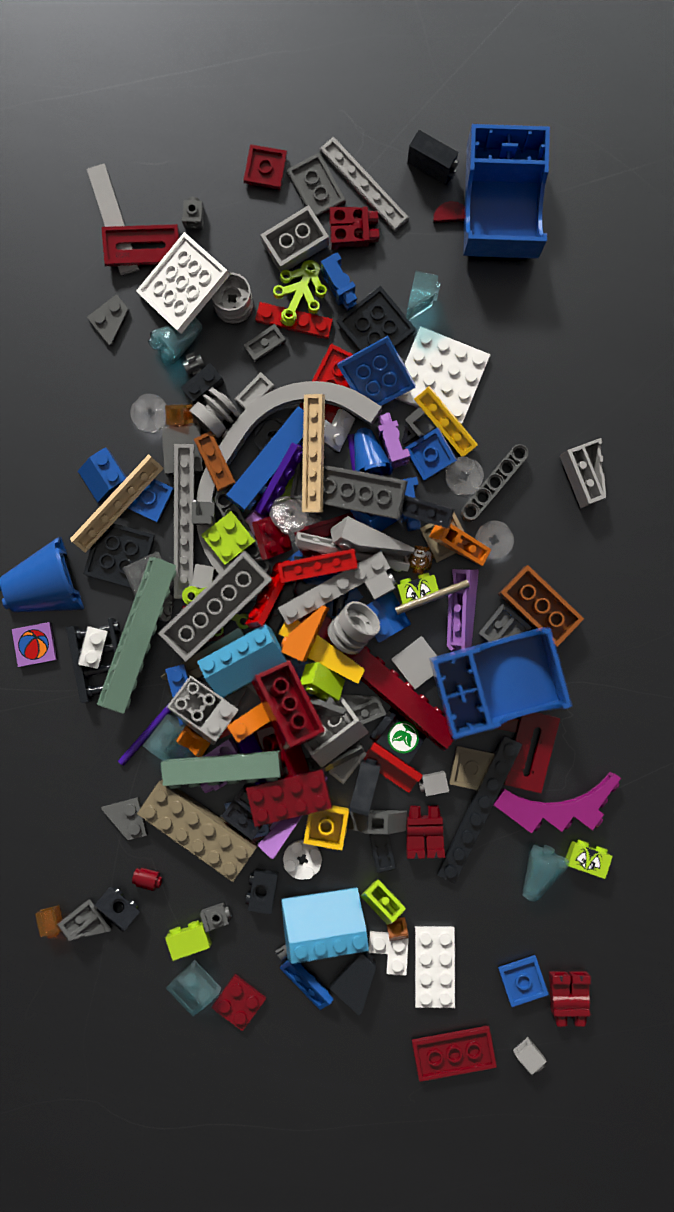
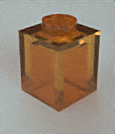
M192 404L165 405L166 425L193 423V416L189 412Z
M59 905L39 910L35 916L40 937L47 936V938L58 936L60 930L56 925L62 921Z

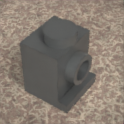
M189 197L188 200H183L182 223L184 228L203 229V202L199 201L197 197Z
M225 902L202 909L200 912L206 932L228 925L230 918H232L230 908L225 906ZM218 915L220 920L215 921L213 916Z

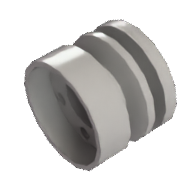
M231 273L211 299L218 317L224 322L234 324L240 323L250 316L253 309V299L247 280L240 274Z
M211 387L208 392L213 399L204 394L203 398L207 405L204 406L197 402L189 412L208 432L212 431L214 437L219 439L227 430L222 422L225 420L229 424H233L234 421L229 415L238 419L240 413L223 393Z
M350 602L330 623L328 635L332 643L342 652L357 654L379 632L380 622L377 615L368 606L360 602Z

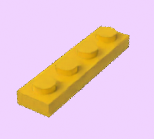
M430 386L414 398L462 458L478 445Z

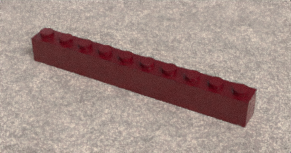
M316 609V610L312 611L311 613L305 615V616L300 620V622H301V623L304 622L309 616H311V615H312L315 611H317L318 609ZM326 616L318 635L338 649L328 635V626L334 619L331 620ZM367 646L363 647L357 654L342 652L364 668L365 671L360 680L427 736L437 747L444 751L451 745L455 739L449 733L446 719L443 716L444 713L437 707L433 708L424 695H418L410 683H404L396 671L393 669L389 670L384 666L385 662L381 658H375L370 654L371 651Z

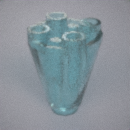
M196 318L192 320L182 334L170 324L150 332L151 339L148 342L152 349L158 351L164 365H172L190 347L203 328Z
M534 845L530 852L523 886V896L533 902H536L566 871L569 864L568 859L555 854V850L550 846L544 845L542 848Z

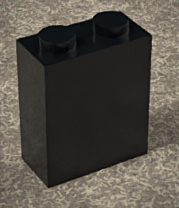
M418 130L409 145L407 163L446 185L448 180H452L457 172L459 152Z

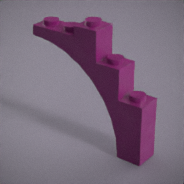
M609 772L589 792L574 799L550 803L530 801L516 796L502 787L494 806L531 834L540 828L543 818L561 832L571 826L573 822L571 819L573 817L593 830L598 828L603 821L602 817L604 814L598 809L605 806L608 801V795L618 788L621 778Z

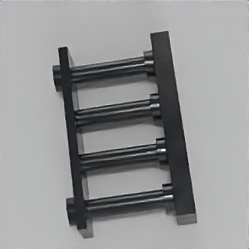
M109 618V625L96 628L111 634L112 644L105 645L102 654L114 652L115 654L119 644V622H116L114 618ZM78 626L66 627L80 703L91 702L95 694L101 693L104 685L89 686L88 678L92 675L109 672L111 664L99 666L98 669L79 665L78 662L82 650L81 641L85 638L86 630L81 631V629H78Z

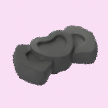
M169 594L167 599H164L162 605L163 613L158 617V620L161 622L171 619L173 602L175 600L171 594Z

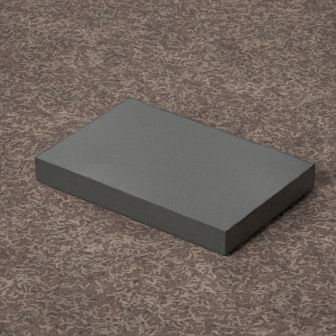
M320 152L287 169V174L305 207L309 205L317 218L330 212V207H340L346 203Z

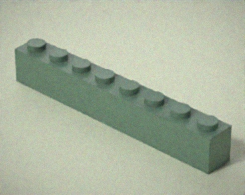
M156 557L149 558L98 699V705L124 713L125 709L129 708L131 692L137 686L136 678L138 672L140 673L143 669V658L149 652V642L151 636L156 632L157 619L163 613L162 605L164 599H167L169 596V585L176 576L175 569L177 565Z

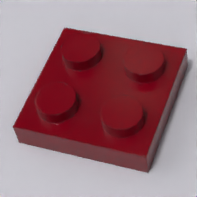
M250 144L243 180L244 184L281 190L287 151Z
M283 513L251 522L262 560L292 550Z
M235 974L211 1008L243 1031L264 1003L266 997Z

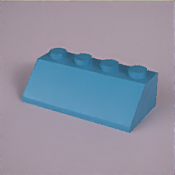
M264 624L262 627L255 629L197 662L204 678L213 691L224 698L252 683L251 681L255 675L287 662L284 653L281 652V646L273 630Z

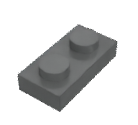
M274 324L245 343L244 347L253 361L256 362L286 342V339Z

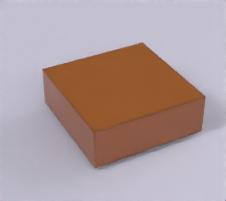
M405 917L397 918L393 923L387 925L389 941L409 938Z

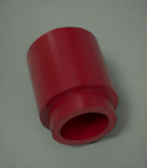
M137 868L132 878V884L139 888L155 891L156 888L159 889L161 887L163 877H160V872L146 868Z

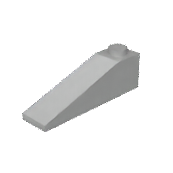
M348 516L330 530L333 543L339 545L343 550L355 549L358 552L375 554L381 551L384 555L405 557L414 552L415 549Z

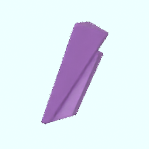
M452 569L454 584L468 580L470 587L448 596L447 647L453 652L472 647L478 570Z
M302 816L273 822L269 828L271 831L260 841L258 846L271 859H274Z

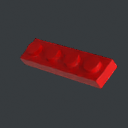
M259 302L255 318L257 323L270 326L275 324L279 328L329 339L333 319L296 310V322L292 326H286L281 322V314L283 310L288 308Z
M349 549L279 563L278 569L281 583H288L358 569L355 549Z
M278 562L274 565L270 576L272 580L264 587L262 593L257 597L254 608L249 612V618L245 623L249 628L262 627L285 584L281 583L278 564L284 562Z

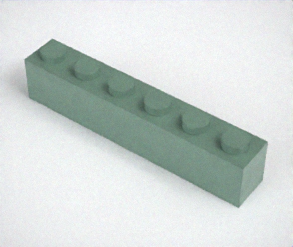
M281 751L167 759L161 762L163 786L169 785L170 789L180 788L181 784L197 787L200 786V783L207 782L209 786L219 785L220 781H227V784L239 783V780H247V783L258 782L259 778H266V781H275L283 774Z

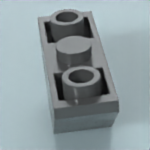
M369 810L368 816L349 811L348 829L367 834H392L406 831L407 811Z

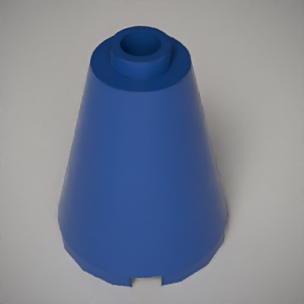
M368 428L358 429L354 434L355 471L380 476L388 473L389 476L393 472L392 465L373 431Z

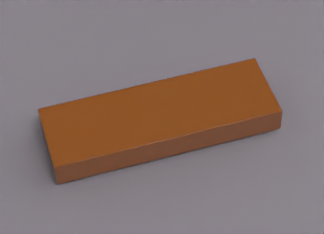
M212 431L195 438L194 441L218 492L234 485L236 482Z

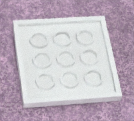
M184 232L137 289V292L182 334L231 273Z
M420 326L405 362V366L415 382L416 388L395 399L419 408L420 406L414 398L430 386L462 425L490 354Z

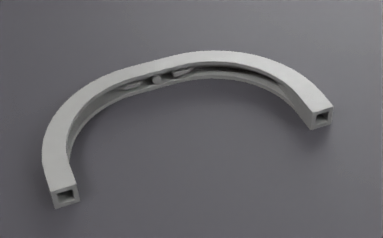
M320 381L293 383L277 388L252 403L238 417L232 427L224 432L222 436L223 441L218 446L229 467L248 436L260 422L282 408L304 403V395L324 394L325 404L342 408L370 426L374 424L382 412V407L359 392L342 385ZM206 467L200 480L196 500L199 502L215 503V496L218 490ZM197 525L198 535L204 552L220 575L233 560L225 566L201 536L202 533L213 525ZM262 588L251 600L257 602V597L262 593L264 588Z

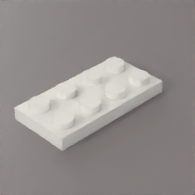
M415 926L416 1008H455L454 927Z

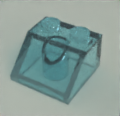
M420 271L415 272L406 313L408 320L430 308L433 300L437 301L441 284L437 282L438 275Z
M167 714L144 743L143 747L163 761L185 758L190 750L176 742L185 725L180 726L179 720L171 714Z
M193 960L166 989L194 1016L219 995L221 987Z

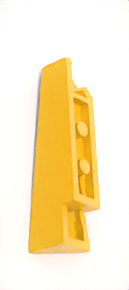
M296 620L287 625L285 621L279 634L288 637L289 633L298 627L301 622ZM317 635L308 658L321 663L330 670L358 684L365 671L364 668Z

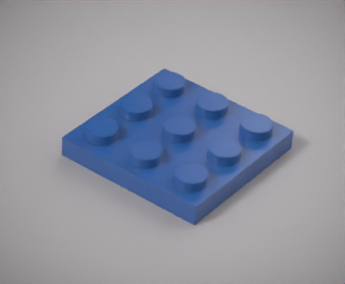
M388 336L337 364L351 389L366 396L380 406L416 388L415 382Z

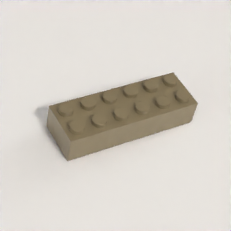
M162 780L158 782L137 813L232 882L258 846L257 843L250 841L179 788L170 789L169 785L163 786Z

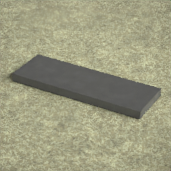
M303 461L295 469L290 498L302 500ZM324 465L323 505L400 520L408 481Z

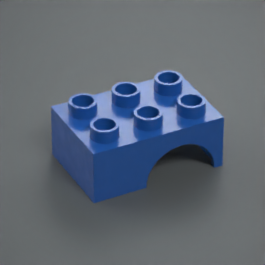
M471 125L466 152L463 256L540 257L547 242V233H543L542 211L545 185L549 173L550 127Z
M541 627L429 658L448 730L453 739L499 727L504 722L523 715L549 709L572 707L550 628Z

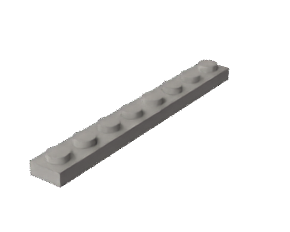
M174 444V565H177L174 578V599H182L183 590L192 586L194 574V524H192L194 444ZM190 592L188 594L189 599L194 598V593Z

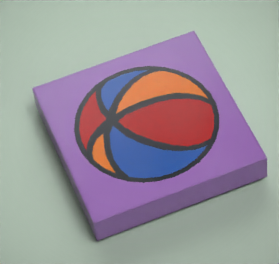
M51 622L12 629L18 667L57 660Z

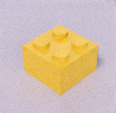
M332 806V809L308 814L303 844L342 850L349 808Z

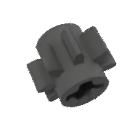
M194 352L185 355L187 360L183 362V365L188 375L193 374L195 376L205 367L200 355L195 356Z

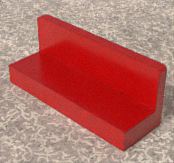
M375 741L363 758V760L367 758L378 760V764H381L379 773L408 793L416 782H419L423 777L419 771Z

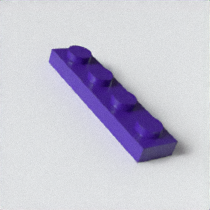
M291 443L255 508V511L270 516L275 510L276 503L280 496L284 494L287 483L294 476L298 464L303 460V447L301 445Z

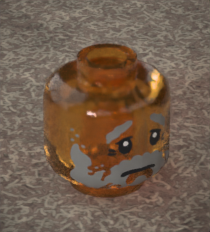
M415 545L414 552L408 555L409 568H413L412 572L424 574V570L428 571L432 567L433 552L429 551V547Z

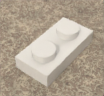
M87 627L78 662L79 665L98 669L107 631Z

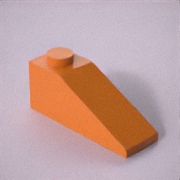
M451 523L449 529L435 525L429 535V538L480 566L484 565L491 551L489 547Z
M321 606L289 633L288 637L285 636L281 643L283 648L281 652L306 662L329 608Z
M261 703L227 727L236 741L239 742L268 723L270 719Z

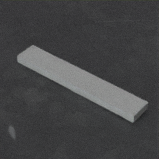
M334 137L320 148V153L374 211H378V215L394 232L409 220V217Z
M105 164L88 168L87 172L105 227L125 226ZM120 243L116 245V248L118 250L132 249L130 243ZM138 265L118 266L121 276L139 270Z

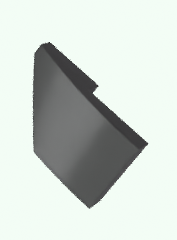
M308 696L316 713L319 715L344 716L348 711L346 708L336 705L331 697L325 703L320 699Z

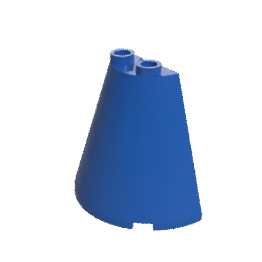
M62 537L54 539L0 577V591H2L4 596L2 603L5 609L10 608L12 612L84 609L78 590H74L64 559L67 552Z

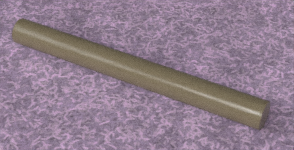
M465 580L395 607L397 615L468 588L470 587L469 582Z

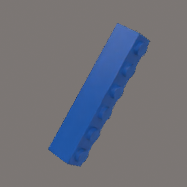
M298 406L226 494L225 498L241 511L250 510L257 502L254 500L258 494L263 495L267 488L266 484L274 476L291 443L303 445L304 410Z

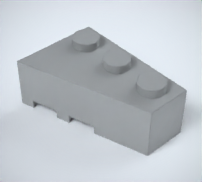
M601 438L569 449L560 455L580 508L592 505L606 498L605 477L602 471Z

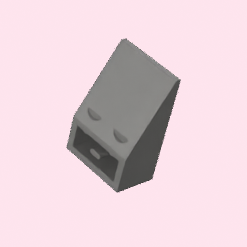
M192 676L187 679L167 706L171 712L212 745L217 742L239 710Z

